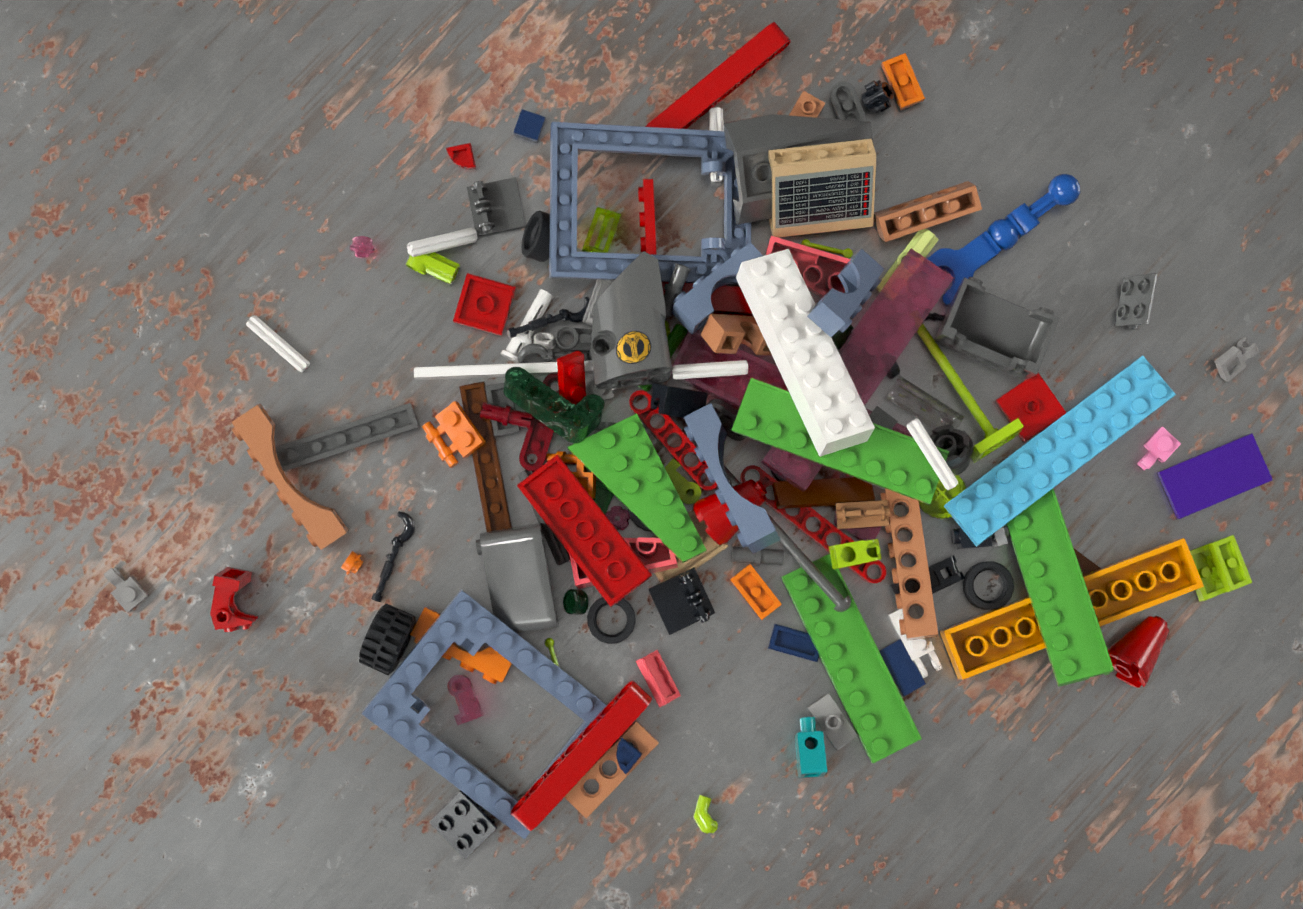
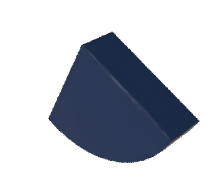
M622 737L617 746L616 756L619 767L627 774L641 757L642 753Z

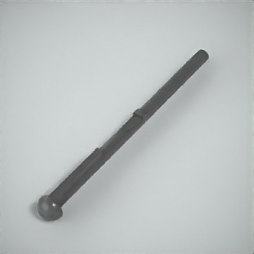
M724 465L731 487L740 484ZM769 515L781 538L779 540L780 543L836 605L834 610L838 612L847 611L851 605L849 595L844 598Z

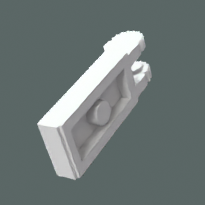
M912 606L908 611L909 615L914 619H919ZM902 609L888 614L899 638L923 678L928 676V671L919 658L925 654H928L936 671L941 670V663L934 652L935 648L930 638L907 641L906 635H901L899 620L904 619Z

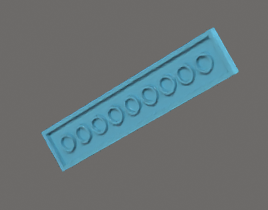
M1141 356L946 503L944 507L977 547L1172 399L1176 394L1146 358Z

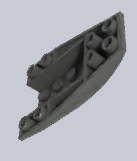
M769 114L723 123L726 149L732 150L734 154L739 198L733 199L736 224L740 225L772 218V171L768 150L872 139L873 142L871 122Z

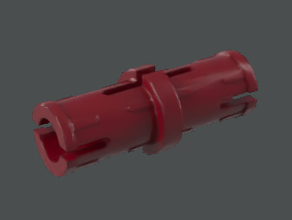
M483 402L480 418L499 421L505 426L512 424L527 429L531 428L534 413L514 410L512 406L508 405L501 407Z

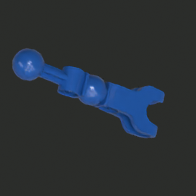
M1069 174L1055 176L1050 181L1048 193L1029 207L1026 203H1023L1004 219L992 222L987 231L959 250L950 248L937 250L923 261L918 269L924 275L937 269H944L951 274L953 279L952 286L942 296V301L945 305H950L962 279L973 277L977 269L1001 251L1013 248L1018 239L1040 224L1038 218L1057 204L1066 206L1074 203L1079 198L1081 192L1078 180Z

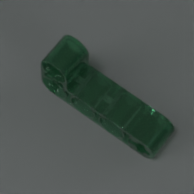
M511 367L505 373L504 395L568 442L575 444L582 442L600 424L605 406L604 400L596 394L586 395L575 406L521 367Z

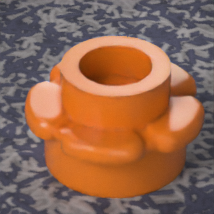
M352 551L341 566L347 572L346 575H349L350 572L356 574L364 562L360 559L361 554L358 555Z

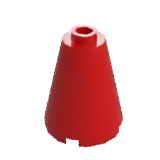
M750 479L732 486L741 497L760 507L766 501L765 494H767V491L760 481L755 482ZM716 493L699 499L693 504L694 512L699 522H705L708 527L705 531L717 544L727 543L739 530L737 525H731L725 513L729 511L726 503L721 504Z
M1148 616L1107 649L1113 668L1117 671L1115 676L1118 679L1136 688H1140L1141 685L1143 687L1146 686L1169 634L1168 624L1164 619L1159 616Z

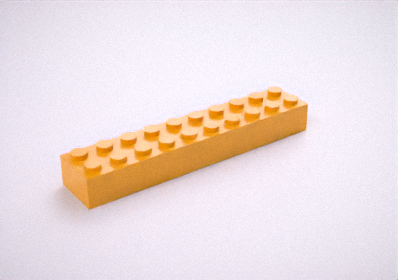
M1185 538L1172 540L1083 575L1100 627L1204 587ZM1029 596L939 630L957 678L961 680L1045 648Z

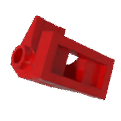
M226 567L214 575L212 586H215L210 615L215 630L224 629V632L239 630V626L246 630L258 619V616L241 612L235 604L236 592L251 582L252 572Z

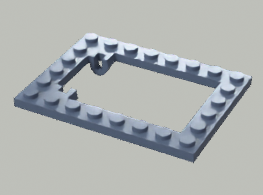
M567 122L551 123L549 278L615 280L640 255L577 252L578 151L701 157V175L717 172V176H724V238L702 239L701 257L651 255L658 259L661 282L670 281L675 264L679 263L691 268L685 283H695L700 277L704 276L706 278L709 276L717 263L720 261L725 263L730 259L731 253L737 247H745L751 242V222L740 225L736 224L733 199L739 198L734 154L732 150L726 149L724 131Z
M461 589L361 713L525 839L531 831L510 814L512 808L519 800L420 724L430 711V708L420 698L412 694L413 691L453 642H456L459 646L462 645L472 656L477 653L484 643H487L584 720L539 778L607 704Z

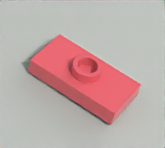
M658 650L636 661L659 707L681 696Z

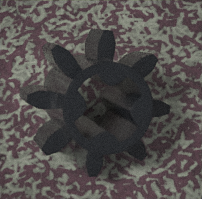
M874 80L864 86L867 91L862 95V100L869 110L883 112L891 107L889 101L893 99L894 94L888 83H881L880 80L876 82Z

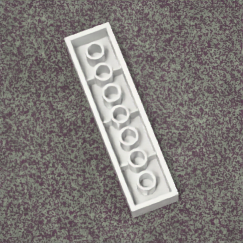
M789 249L741 262L736 279L819 457L867 442L875 427L832 338L807 317L816 304Z

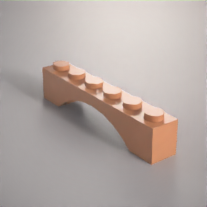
M261 404L256 405L232 421L234 428H232L233 433L239 441L244 440L249 447L247 449L249 456L255 463L260 462L264 468L262 471L263 476L270 484L274 482L279 490L277 492L279 499L284 505H290L294 511L291 513L293 519L299 526L304 525L309 532L306 536L314 547L318 546L322 550L348 532L349 529L335 509L323 506L309 499L288 479L280 465L276 452L275 423Z

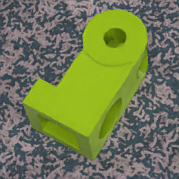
M672 459L665 466V469L681 501L689 505L694 504L701 497V489L698 484L687 481L676 471L680 464L675 459Z
M878 539L829 546L833 569L882 559Z

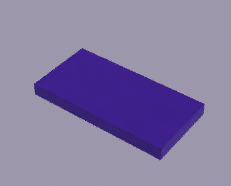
M1253 433L1157 472L1177 519L1186 517L1273 480Z

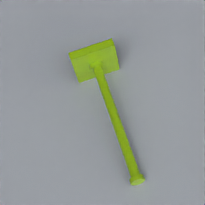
M915 310L905 317L906 322L912 324L986 434L984 436L985 439L973 447L971 458L976 463L1016 438L1024 426L1017 418L1000 430L993 428L919 318L920 313L918 310Z

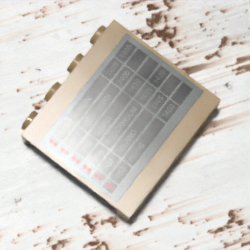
M872 139L768 150L772 171V219H769L772 236L779 238L873 227L876 152Z

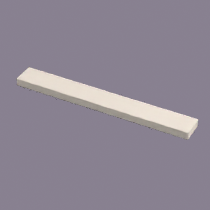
M584 361L585 374H594L592 361ZM557 362L414 368V378L416 380L547 376L551 373H558Z

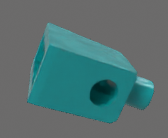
M815 717L800 718L801 732L795 735L798 778L822 777L827 773L823 731H816ZM806 741H812L814 749H808Z

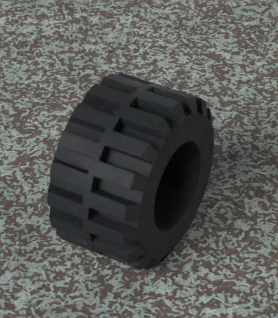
M387 603L383 605L375 615L366 633L359 652V663L389 676L398 666L409 644L410 634L416 624L415 616Z

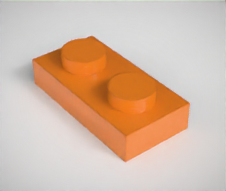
M906 53L882 62L881 66L893 90L900 110L925 100Z
M751 564L730 579L761 620L782 605Z

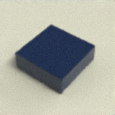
M521 109L513 133L538 143L546 118Z

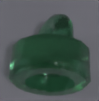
M579 589L568 590L563 598L565 612L571 615H583L586 613L589 605L586 592Z

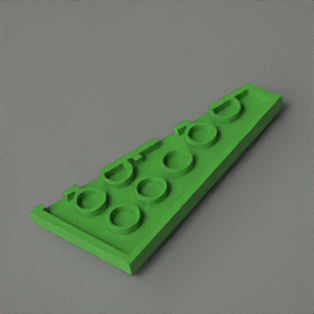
M637 413L567 447L683 563L707 551Z

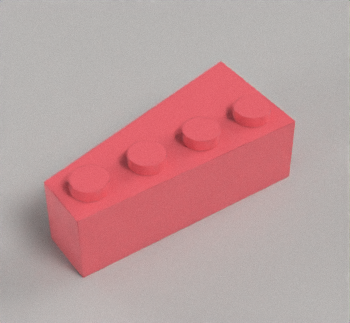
M770 237L765 255L789 249L809 291L821 298L832 288L845 293L838 274L851 259L778 237Z
M624 538L651 574L678 568L676 555L659 538ZM569 554L575 586L578 589L594 586Z

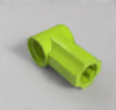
M437 252L416 257L410 255L405 264L423 275L427 273L450 285L455 280L460 268V264L437 254Z

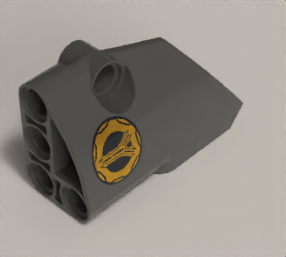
M644 251L611 283L593 305L590 357L592 359L595 386L598 389L658 384L670 379L672 366L665 327L666 308L659 263L657 258ZM602 345L608 351L601 353L596 350V347Z

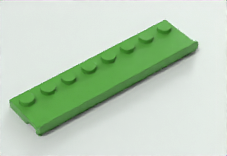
M754 378L750 379L731 431L928 505L931 504L939 482V477L914 438L873 423L875 429L867 442L819 457L789 391ZM937 447L946 461L949 451Z
M1053 488L1006 525L1057 685L1060 687L1088 680L1091 677L1103 674L1108 675L1113 672L1114 668Z
M827 554L812 563L844 598L849 595L851 605L847 611L838 612L834 610L836 605L802 567L782 576L781 579L819 653V657L871 763H875L922 738L840 570L832 568L830 554Z

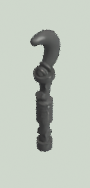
M533 343L521 349L518 355V363H523L528 355L534 353L540 354L544 360L552 362L553 358L557 360V358L575 351H569V353L552 352V349L547 350L542 345ZM580 351L584 354V361L592 360L590 354L586 351Z

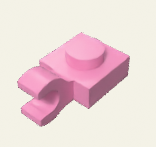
M1162 426L1143 445L1148 452L1138 461L1137 465L1145 471L1157 459L1163 463L1181 443Z

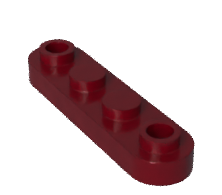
M551 373L543 380L533 411L532 425L527 430L519 455L521 466L528 471L534 472L544 465L560 416L559 390L553 391L551 389L552 383L558 382V373ZM531 454L537 456V461L533 464L528 462V457Z

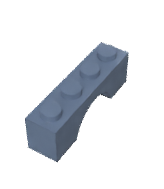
M751 242L745 247H737L731 253L730 259L725 263L723 261L717 263L709 276L706 278L704 276L700 277L693 284V289L688 293L685 291L680 293L674 299L672 314L692 335L706 324L709 315L714 312L711 303L713 292L727 284H738L736 276L741 262L763 256Z
M861 249L838 274L845 293L832 288L815 305L807 317L830 337L838 330L843 333L853 322L851 319L863 308L861 305L870 298L871 292L882 281L879 276L884 271V268Z

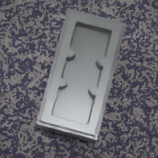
M829 693L807 707L836 750H839L858 737Z

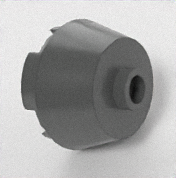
M943 425L933 429V434L930 438L936 447L949 451L946 463L954 476L964 472L970 464L973 452V442L970 436L964 430L954 429L953 425Z

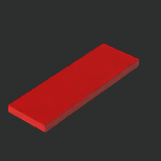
M558 454L517 485L611 608L652 577L646 566Z

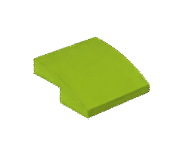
M1234 535L1189 550L1204 587L1195 590L1199 602L1252 583Z

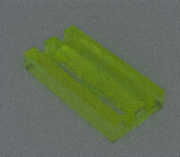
M597 207L582 252L609 253L621 214ZM602 214L605 217L593 247L590 246L599 217ZM611 217L614 220L602 250L599 248Z

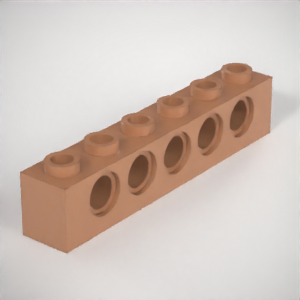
M885 489V493H880L881 500H887L890 511L889 526H885L886 533H891L892 543H888L890 559L895 558L896 568L891 570L893 584L899 583L900 593L895 594L897 609H902L904 619L899 620L901 635H906L907 641L938 637L919 501ZM898 505H904L908 508L909 512L907 515L899 517L894 513V508ZM902 530H908L912 534V539L908 542H902L897 537L898 533ZM905 555H911L916 559V564L908 568L902 565L901 559ZM908 581H917L920 589L916 593H909L905 589V584ZM912 606H920L924 614L921 618L914 619L909 615V609Z

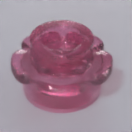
M365 236L354 237L352 245L349 246L354 255L361 258L368 257L369 254L375 251L373 240Z
M613 506L610 511L606 512V517L617 530H624L629 525V512L626 509H622L621 506ZM616 516L620 517L619 521L615 520Z

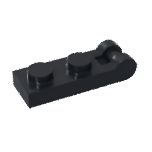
M954 555L928 567L932 594L965 579L962 571L959 572L955 564L957 560ZM944 568L947 569L950 575L946 579L943 578L940 571ZM910 580L905 584V589L909 593H916L920 589V585L917 581ZM899 583L889 585L894 597L895 594L900 593Z

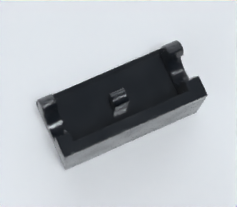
M652 384L651 409H657L658 400L660 399L659 414L684 418L706 406L708 393Z

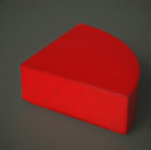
M471 143L446 148L450 159L456 165L464 169H476Z

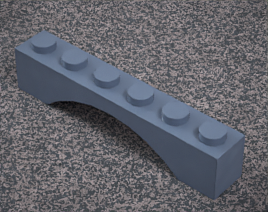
M710 403L685 416L684 419L688 426L684 430L690 441H696L698 447L694 448L700 462L706 461L709 468L705 469V473L711 484L716 482L719 489L715 493L722 505L727 504L729 511L725 513L731 525L738 526L740 532L736 535L742 547L748 546L752 554L781 540L766 510L744 499L731 487L725 473L723 460L727 432L713 405Z

